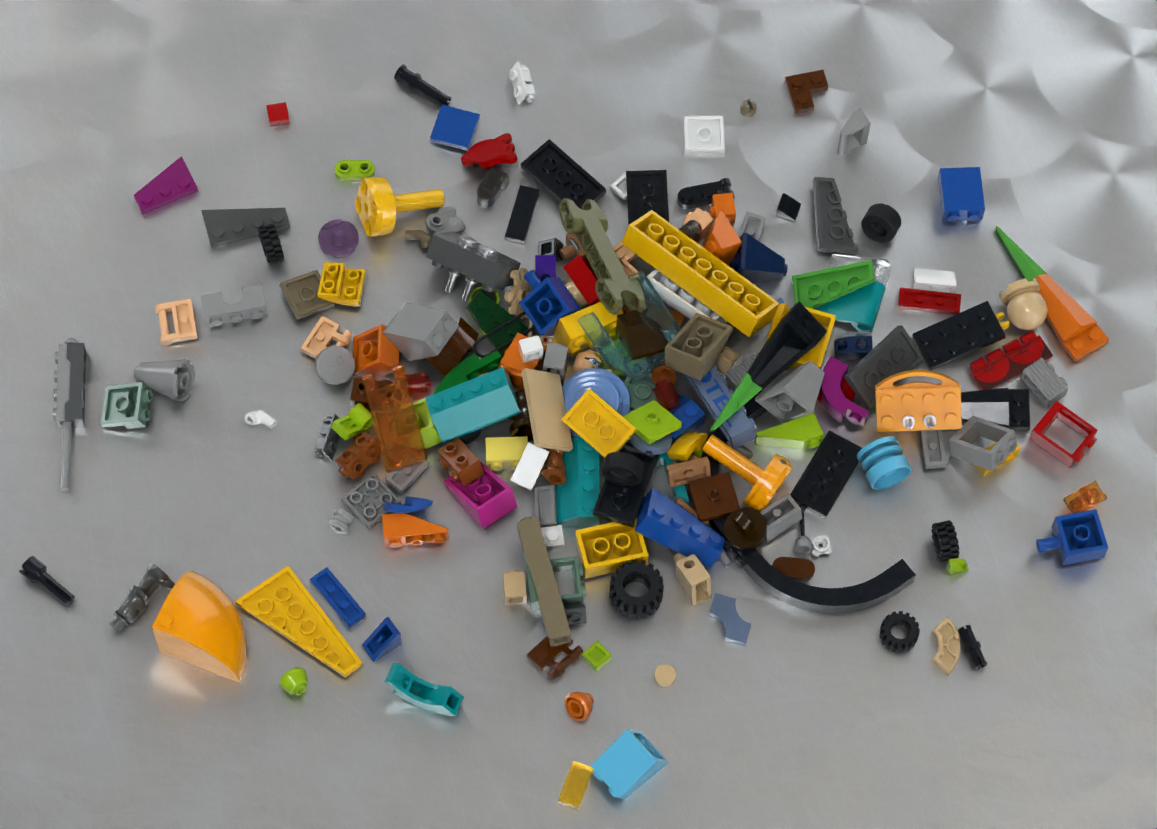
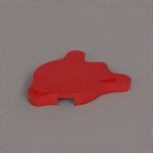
M505 133L495 139H487L474 144L461 157L462 164L473 167L475 164H479L480 168H488L498 164L516 163L518 159L514 153L515 146L510 144L512 141L511 134Z

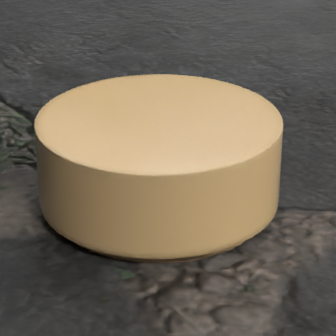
M662 664L655 669L654 680L659 686L669 687L675 682L676 671L671 665Z

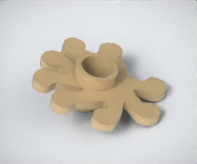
M521 268L519 271L511 270L510 272L513 286L509 292L504 294L506 303L510 306L508 308L510 315L517 316L525 312L519 302L532 291L529 284L523 278L528 272L526 268ZM525 314V315L521 316V317L518 318V319H523L524 317H525V318H529V317L527 316V314Z

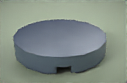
M634 433L630 438V443L641 452L652 451L651 454L658 455L669 451L672 444V436L668 434L649 445Z

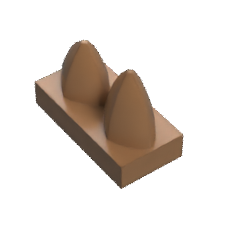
M691 454L686 462L678 463L672 461L669 466H666L670 488L711 476L708 457L701 458Z

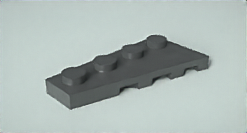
M814 177L813 195L817 252L857 254L859 250L857 244L854 243L852 229L848 226L845 210L843 211L842 200L835 179Z
M285 208L201 210L211 248L259 237L258 228L270 224L275 225L277 232L291 229Z

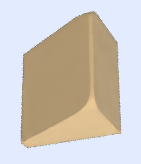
M724 346L715 361L717 369L726 374L728 369L737 362L740 354Z

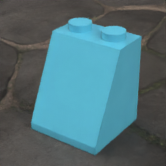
M627 729L591 767L594 769V776L609 786L608 791L613 797L626 799L669 762L640 730Z

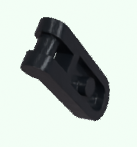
M723 178L717 182L681 189L677 196V202L682 208L691 209L711 205L712 195L718 194L717 191L723 190L721 194L733 193V198L735 196L734 192L730 189V179Z

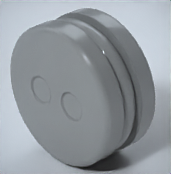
M331 346L323 349L315 360V371L318 377L330 385L347 382L355 370L354 357L347 349L340 346Z

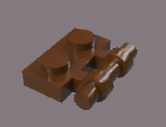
M546 636L527 654V658L541 672L549 667L551 670L546 675L550 680H553L555 677L561 676L567 666L575 663L579 659L578 656L584 651L580 646L575 647L573 650L569 649L573 644L572 639L571 642L550 647L548 637ZM561 654L565 656L559 663L554 661Z

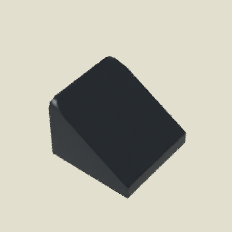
M783 193L777 207L776 216L795 222L801 203Z
M557 238L538 242V255H556V262L563 261L559 252L563 248V243Z

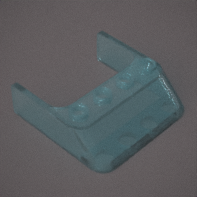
M641 271L629 276L628 278L637 279L642 288L645 299L644 315L655 320L667 341L670 342L681 328L645 273ZM594 312L578 319L579 324L604 362L609 367L633 380L644 378L665 359V352L632 360L619 338L615 342L612 341Z

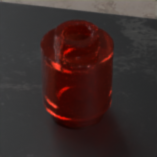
M425 372L405 375V378H400L403 395L408 394L410 396L427 393L428 388H431L430 376H425Z
M663 379L654 384L655 388L652 390L661 406L669 411L680 405L678 401L680 398L672 381L667 382L666 379Z

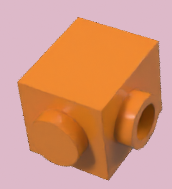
M733 193L712 195V206H709V214L712 218L715 219L718 212L723 211L730 224H735L736 210Z

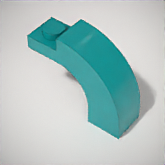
M399 663L392 664L384 681L394 689L393 693L398 697L437 714L456 716L464 698L451 686H441L426 682L412 674Z

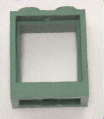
M577 556L550 559L553 572L572 570L575 594L561 595L563 606L577 602L582 604L583 596H586L585 583L580 581V576H583L582 563L578 564ZM526 563L531 610L539 609V605Z

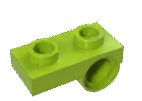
M358 403L350 410L348 415L335 420L331 428L346 441L371 429L376 417L361 403Z

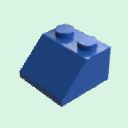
M675 394L662 405L682 422L681 428L670 433L672 436L671 446L685 433L695 432L705 424L706 413L688 397Z

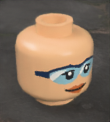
M582 351L576 355L572 371L576 374L585 369H600L602 361L595 351Z

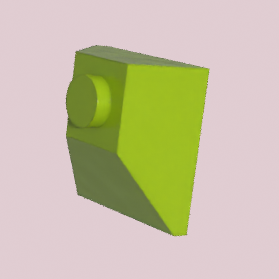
M425 398L389 412L394 439L397 445L427 449L442 442L431 419Z

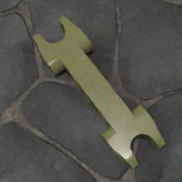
M563 198L559 204L562 225L567 233L576 234L598 279L595 290L601 303L611 314H618L623 308L622 304L626 305L630 311L637 310L642 313L645 309L642 288L637 279L628 278L606 234L608 221L604 212L592 199H586L582 209H580L571 199ZM566 206L568 207L569 215L566 212ZM635 298H637L638 300V308L635 303Z

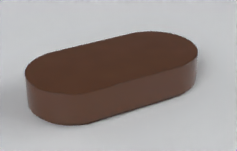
M779 557L772 564L776 570L795 581H808L814 576L815 572L813 562L803 558Z

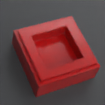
M286 102L266 105L270 126L290 123Z

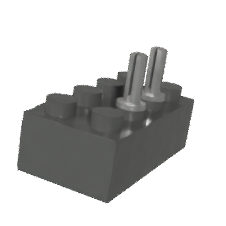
M454 231L433 234L426 254L427 258L433 260V266L438 268L446 266L449 268L450 277L445 292L452 293L457 276H460V274L466 276L467 284L462 297L464 301H469L473 286L477 282L482 283V288L489 292H494L495 289L504 290L507 286H513L510 272L511 270H519L521 264L497 252L493 247L482 245L475 239L462 236Z

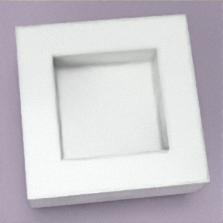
M562 525L541 528L547 550L565 548Z

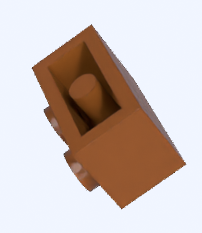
M459 437L437 450L440 457L438 462L444 471L447 469L454 482L458 481L463 487L484 475L480 460Z

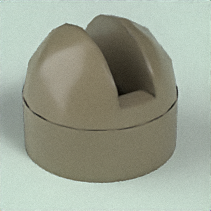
M751 99L744 100L740 107L741 114L746 117L753 116L756 113V103Z

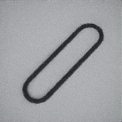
M522 312L518 314L514 318L510 319L509 321L505 322L504 324L500 325L499 327L495 328L494 330L479 338L474 344V352L476 353V355L480 358H483L511 344L513 339H511L510 341L506 342L505 344L501 345L500 347L496 348L495 350L486 355H481L477 352V344L480 341L492 335L493 333L505 327L506 325L510 324L511 322L515 321L516 319L520 318L521 316L525 315L526 313ZM533 325L531 328H529L521 334L525 335L535 328V326Z

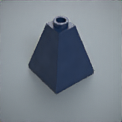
M743 232L740 237L742 244L729 267L753 284L777 281L782 276H786L788 265L785 264V258L748 233Z

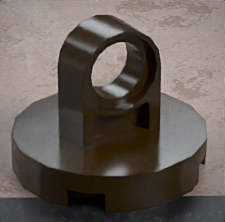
M744 507L737 509L725 521V536L729 543L739 550L754 549L762 544L767 536L766 520L759 511L753 508Z

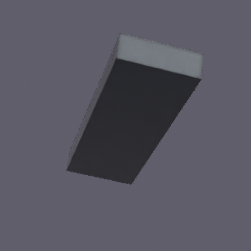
M520 185L505 233V240L525 244L540 189Z

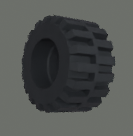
M632 560L631 564L624 562L623 568L618 566L616 573L613 572L611 576L609 590L611 604L613 607L616 606L618 613L623 612V616L628 618V615H631L632 619H637V616H641V619L646 618L647 613L651 616L654 614V609L658 610L663 599L664 585L659 570H653L654 565L649 563L647 566L645 565L646 561L641 560V563H636V560ZM639 582L644 584L649 592L642 597H633L627 594L624 588L629 583Z

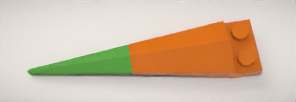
M996 226V233L1024 278H1027L1028 282L1032 281L1033 278L1038 280L1040 285L1038 293L1047 302V319L1062 348L1072 360L1076 362L1108 344L1109 338L1097 325V321Z

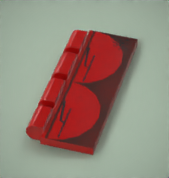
M1030 331L1019 337L1020 342L1018 339H1015L1002 346L1003 351L1001 348H998L985 355V359L981 357L970 363L969 366L972 370L970 374L981 390L993 389L1021 374L1025 368L1040 358L1044 360L1051 358L1053 354L1041 336L1036 337L1034 331Z

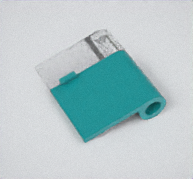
M832 254L828 268L872 260L876 282L822 305L815 310L836 315L835 321L852 323L856 330L870 333L875 325L892 271V265L883 258L871 259Z

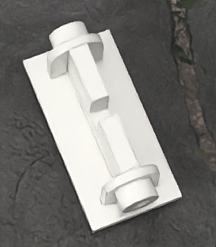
M517 61L510 70L509 78L514 87V96L520 106L524 100H527L529 103L533 102L536 94L533 84H526L532 81L529 68L526 65H520L519 61Z

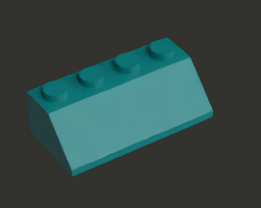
M503 367L425 398L431 419L442 443L521 413L511 379Z
M578 436L572 439L573 449L570 452L565 451L562 455L566 467L567 481L565 484L557 485L558 525H599V517L593 515V510L600 494L599 453Z

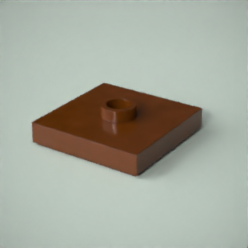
M729 472L689 481L687 484L698 520L701 522L729 516L735 510L740 509Z

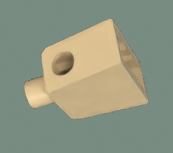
M677 553L673 558L676 562V577L692 606L711 598V576L696 555L692 554L686 557Z

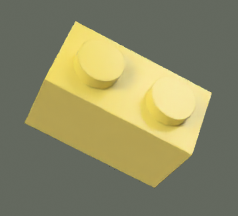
M528 436L485 438L486 467L492 471H501L503 469L515 470L528 444Z

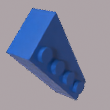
M654 487L644 497L635 531L686 557L694 554L702 565L710 568L722 553L724 538Z

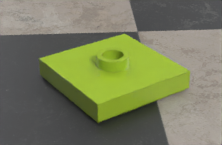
M655 400L622 416L637 429L635 434L649 445L678 430L682 425L679 419Z

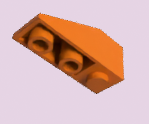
M405 513L382 515L385 547L398 548L405 544L417 546L424 542L442 543L445 540H449L448 529Z

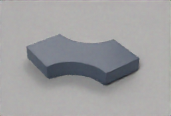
M715 593L709 615L722 624L725 631V641L745 646L751 624L744 621L738 615L735 607V598Z

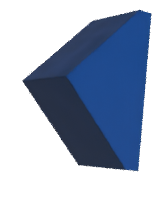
M386 617L364 641L362 646L374 662L402 645L401 634L390 618Z

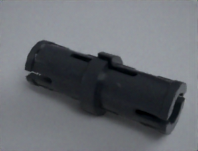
M966 625V629L963 626L958 629V632L964 642L965 652L969 654L974 669L978 670L980 665L981 668L987 666V662L981 652V644L976 640L971 625Z

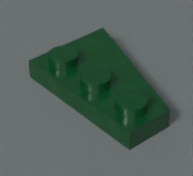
M480 290L466 307L485 334L514 318ZM516 319L488 336V341L496 349L515 338L517 332L521 334L528 328ZM510 344L498 351L502 358Z

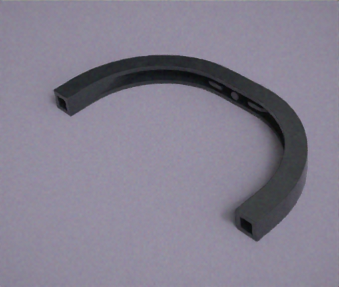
M760 392L743 405L748 419L752 418L755 420L767 412L763 406L755 401L756 396ZM719 427L714 431H710L706 439L707 442L713 434L725 443L728 441ZM702 451L701 458L708 457L711 476L718 475L720 462ZM728 516L712 519L709 523L712 530L724 538L723 548L726 552L732 554L734 562L739 568H743L769 594L789 605L804 610L829 614L865 610L894 597L911 585L916 576L906 562L901 559L880 575L858 585L843 588H822L806 585L776 570L756 548L739 550L733 547L727 540L724 531L725 521Z

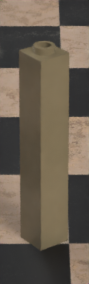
M538 517L523 518L517 522V531L550 647L571 642V631Z

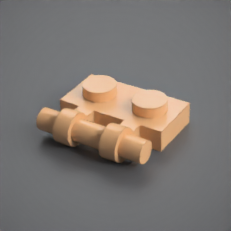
M322 316L301 346V352L316 359L318 354L327 348L332 340L337 342L335 346L347 347L350 343L349 339L352 336V332L345 330L343 335L338 333L340 325Z

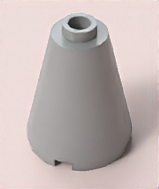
M186 359L143 362L135 367L134 378H136L137 382H143L150 389L177 401H185L190 393H187L189 387L194 385L195 371L194 366L189 364L191 361Z

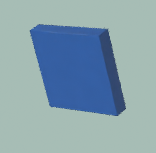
M441 105L430 141L468 151L480 119V114Z

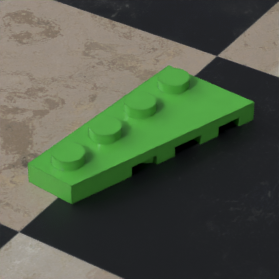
M872 260L792 276L795 303L800 301L804 307L816 309L876 282Z

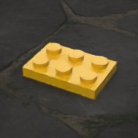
M590 388L561 419L564 424L604 458L609 453L618 452L637 431L631 423Z

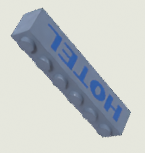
M715 363L701 381L684 374L714 421H716L734 393L733 389L727 388L724 376L717 373L718 369ZM744 406L719 426L733 449L756 439V424L752 418L748 419Z

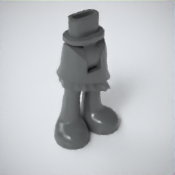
M151 563L139 585H134L132 591L129 590L126 598L113 614L115 618L109 625L119 633L124 626L128 627V623H133L146 611L149 606V598L159 587L172 589L175 583L168 578L169 576L164 571Z

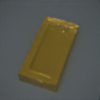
M575 761L572 762L559 796L558 804L579 810L594 770L592 767Z

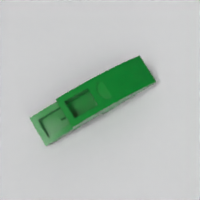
M498 350L480 360L476 353L455 366L444 377L434 394L474 379L480 374L497 370L502 356Z

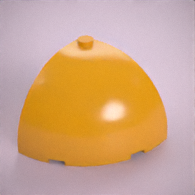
M188 571L176 582L168 594L152 626L159 651L239 683L246 663L247 644L244 626L239 613L230 598L215 583L201 574Z

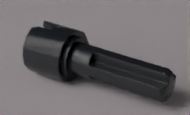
M31 556L23 563L22 569L24 570L19 572L32 583L39 582L67 605L74 600L75 596L47 573V566L36 557Z

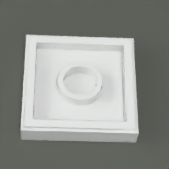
M683 116L685 154H725L723 116Z

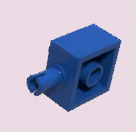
M531 270L524 275L523 278L527 281L532 291L519 304L541 336H553L560 318L582 310L560 277H547L541 281L535 270Z
M1097 509L1055 517L1051 526L1054 537L1036 540L1039 553L1057 549L1063 565L1104 558L1108 550Z

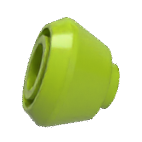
M295 667L287 671L280 678V687L291 695L302 694L306 691V686L308 685L306 670Z

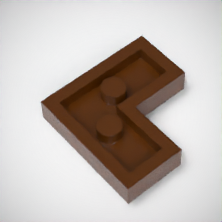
M824 70L785 77V84L794 114L814 111L811 93L828 90Z

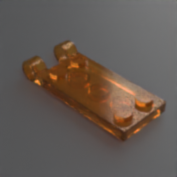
M403 363L391 367L395 383L378 388L374 373L362 376L382 458L388 473L428 461L407 381V372ZM391 392L392 396L387 398V394Z

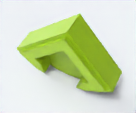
M949 559L946 565L948 574L969 570L967 561L964 559Z

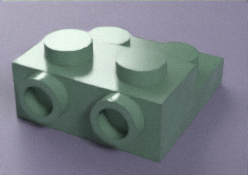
M632 366L624 382L630 395V410L633 411L652 400H655L662 406L670 390V387L662 388L657 386L652 380V374L641 367L636 368Z
M143 382L106 386L101 425L104 428L124 426L127 429L146 427V421H149L151 417L150 410L148 409L149 402L153 400L151 389Z

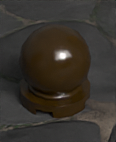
M525 389L515 392L521 413L508 418L511 423L509 432L510 437L528 436V442H532L534 440Z

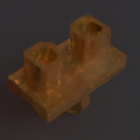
M1095 480L1066 496L1063 501L1071 514L1091 509L1107 500V496L1101 491Z

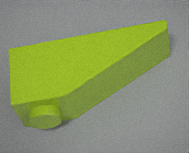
M812 413L757 432L754 442L760 446L801 450L806 448L813 449L821 444L824 434L815 414Z

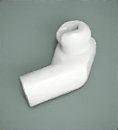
M262 410L252 411L245 415V422L249 425L264 424L268 428L273 429L277 424L274 418Z

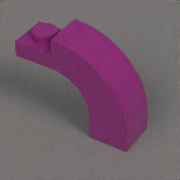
M830 356L823 369L825 374L820 387L822 403L828 413L838 422L842 423L844 418L847 417L853 424H860L864 427L870 411L848 400L841 391V384L845 379L844 376L848 373L849 365Z

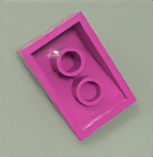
M480 461L484 471V475L464 487L458 481L454 482L451 477L445 479L444 484L468 515L484 529L518 506L512 488Z

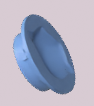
M599 368L585 369L571 376L562 387L567 412L590 388L621 416L630 413L631 401L627 387L618 376L610 371ZM570 429V433L578 437V435Z

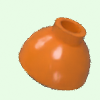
M583 692L568 694L564 701L566 711L577 721L586 720L592 712L594 703L592 695Z

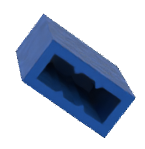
M980 167L940 168L937 179L942 220L955 222L958 220L977 221L982 219L985 205Z

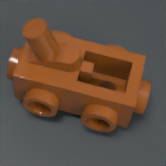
M364 432L362 435L354 436L355 442L335 460L340 467L338 471L344 478L347 479L349 477L355 480L365 474V469L380 459L379 455L383 452L380 446L383 443L376 435L371 436Z

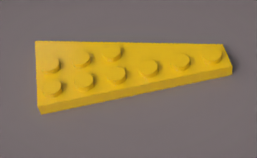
M286 566L235 601L237 606L346 678L363 666V662L289 566Z

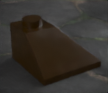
M637 310L617 315L616 334L632 360L665 352V346L669 342L655 320Z

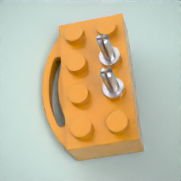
M909 370L894 374L875 386L877 432L962 429L961 387L959 382L947 375L929 370ZM914 376L933 377L942 381V383L938 384L910 382L902 385H893L897 380Z

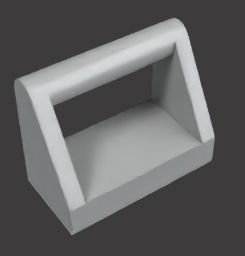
M861 108L853 111L841 130L837 154L840 156L867 144L871 123Z

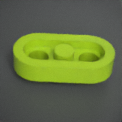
M341 160L334 168L336 178L344 182L361 181L362 178L374 177L375 175L374 164L369 160Z

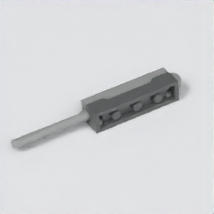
M68 338L63 344H59V351L55 352V363L58 364V370L54 371L57 389H54L53 396L54 402H57V407L53 408V420L57 421L59 428H63L61 491H69L72 428H81L85 425L87 351L84 343H78L74 338Z

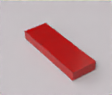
M901 287L899 289L898 309L949 315L960 313L961 294Z

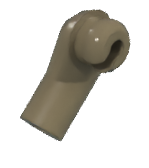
M405 230V240L421 241L422 248H429L432 236L423 230Z

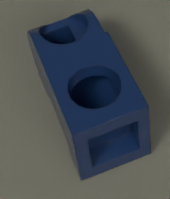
M853 336L834 340V357L842 361L863 359L873 349L872 336Z

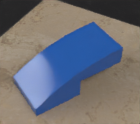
M406 496L405 504L384 502L383 510L394 513L414 512L431 506L433 501Z

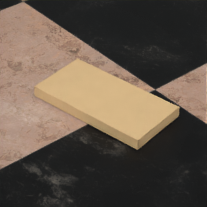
M525 368L521 372L534 445L536 447L570 452L573 449L570 428L561 421L567 411L560 374Z

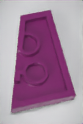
M181 156L135 193L134 199L143 215L198 192V187Z

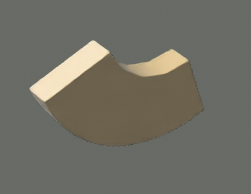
M947 616L932 630L938 645L937 654L932 662L948 676L955 668L960 655V637L955 625Z

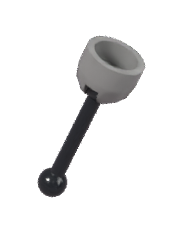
M800 504L799 507L802 512V520L800 521L801 537H798L795 541V551L805 554L812 551V543L805 536L804 512L806 507Z

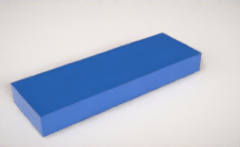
M328 567L310 579L312 585L349 629L366 617L363 609Z

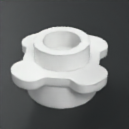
M818 535L810 538L813 556L818 557L820 554L829 555L832 553L833 549L830 546L828 535Z

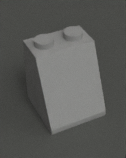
M404 303L383 331V334L408 361L438 356L459 325L446 311Z
M811 361L786 370L756 396L755 401L782 423L813 413L825 372Z

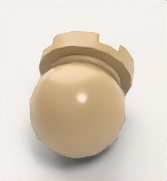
M1027 278L1017 280L1007 285V291L999 292L1001 302L1004 305H1008L1006 309L1008 319L1015 327L1026 331L1034 330L1043 324L1047 317L1048 307L1043 296L1038 293L1040 285L1036 278H1033L1030 282L1027 281Z

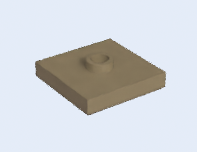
M318 270L281 282L279 285L296 320L327 310L335 305V303L323 300L317 295L321 280Z

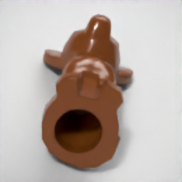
M548 449L550 454L547 458L546 468L541 470V475L551 484H565L567 481L566 467L562 457L565 451Z

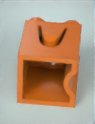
M517 332L509 348L505 351L499 368L503 367L509 375L512 385L522 390L524 389L521 371L525 368L541 371L547 346L542 344L543 358L523 363L519 352V340L529 337Z

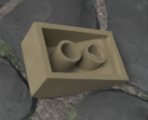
M696 313L665 346V366L701 381L712 369L733 327Z

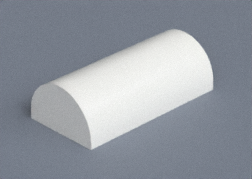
M657 269L646 276L643 287L689 320L696 313H699L722 323L725 321L721 316L710 310L706 305L679 287L671 279L661 274Z

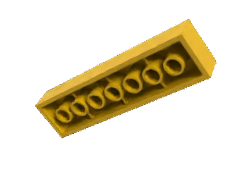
M653 210L628 226L622 240L624 246L743 334L751 337L772 321L780 304Z

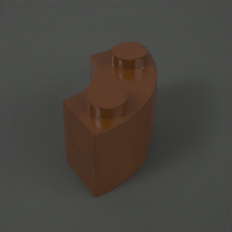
M462 317L456 321L459 327L439 355L427 358L443 376L459 364L467 351L470 352L474 349V344L477 341L478 333Z

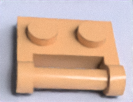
M191 299L162 303L155 306L156 314L159 317L161 345L168 346L174 342L198 339ZM170 311L173 314L175 333L169 334L166 314Z

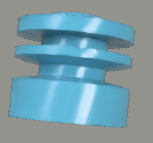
M894 436L877 439L863 447L857 454L858 461L861 463L862 469L867 471L866 477L874 490L894 486L911 474L912 468L907 458L901 455L903 450Z

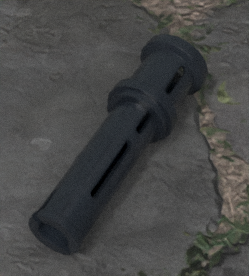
M405 64L398 68L394 76L396 81H402L408 85L410 90H418L439 105H449L450 102L448 101H451V97L422 80L419 73H413L407 69Z

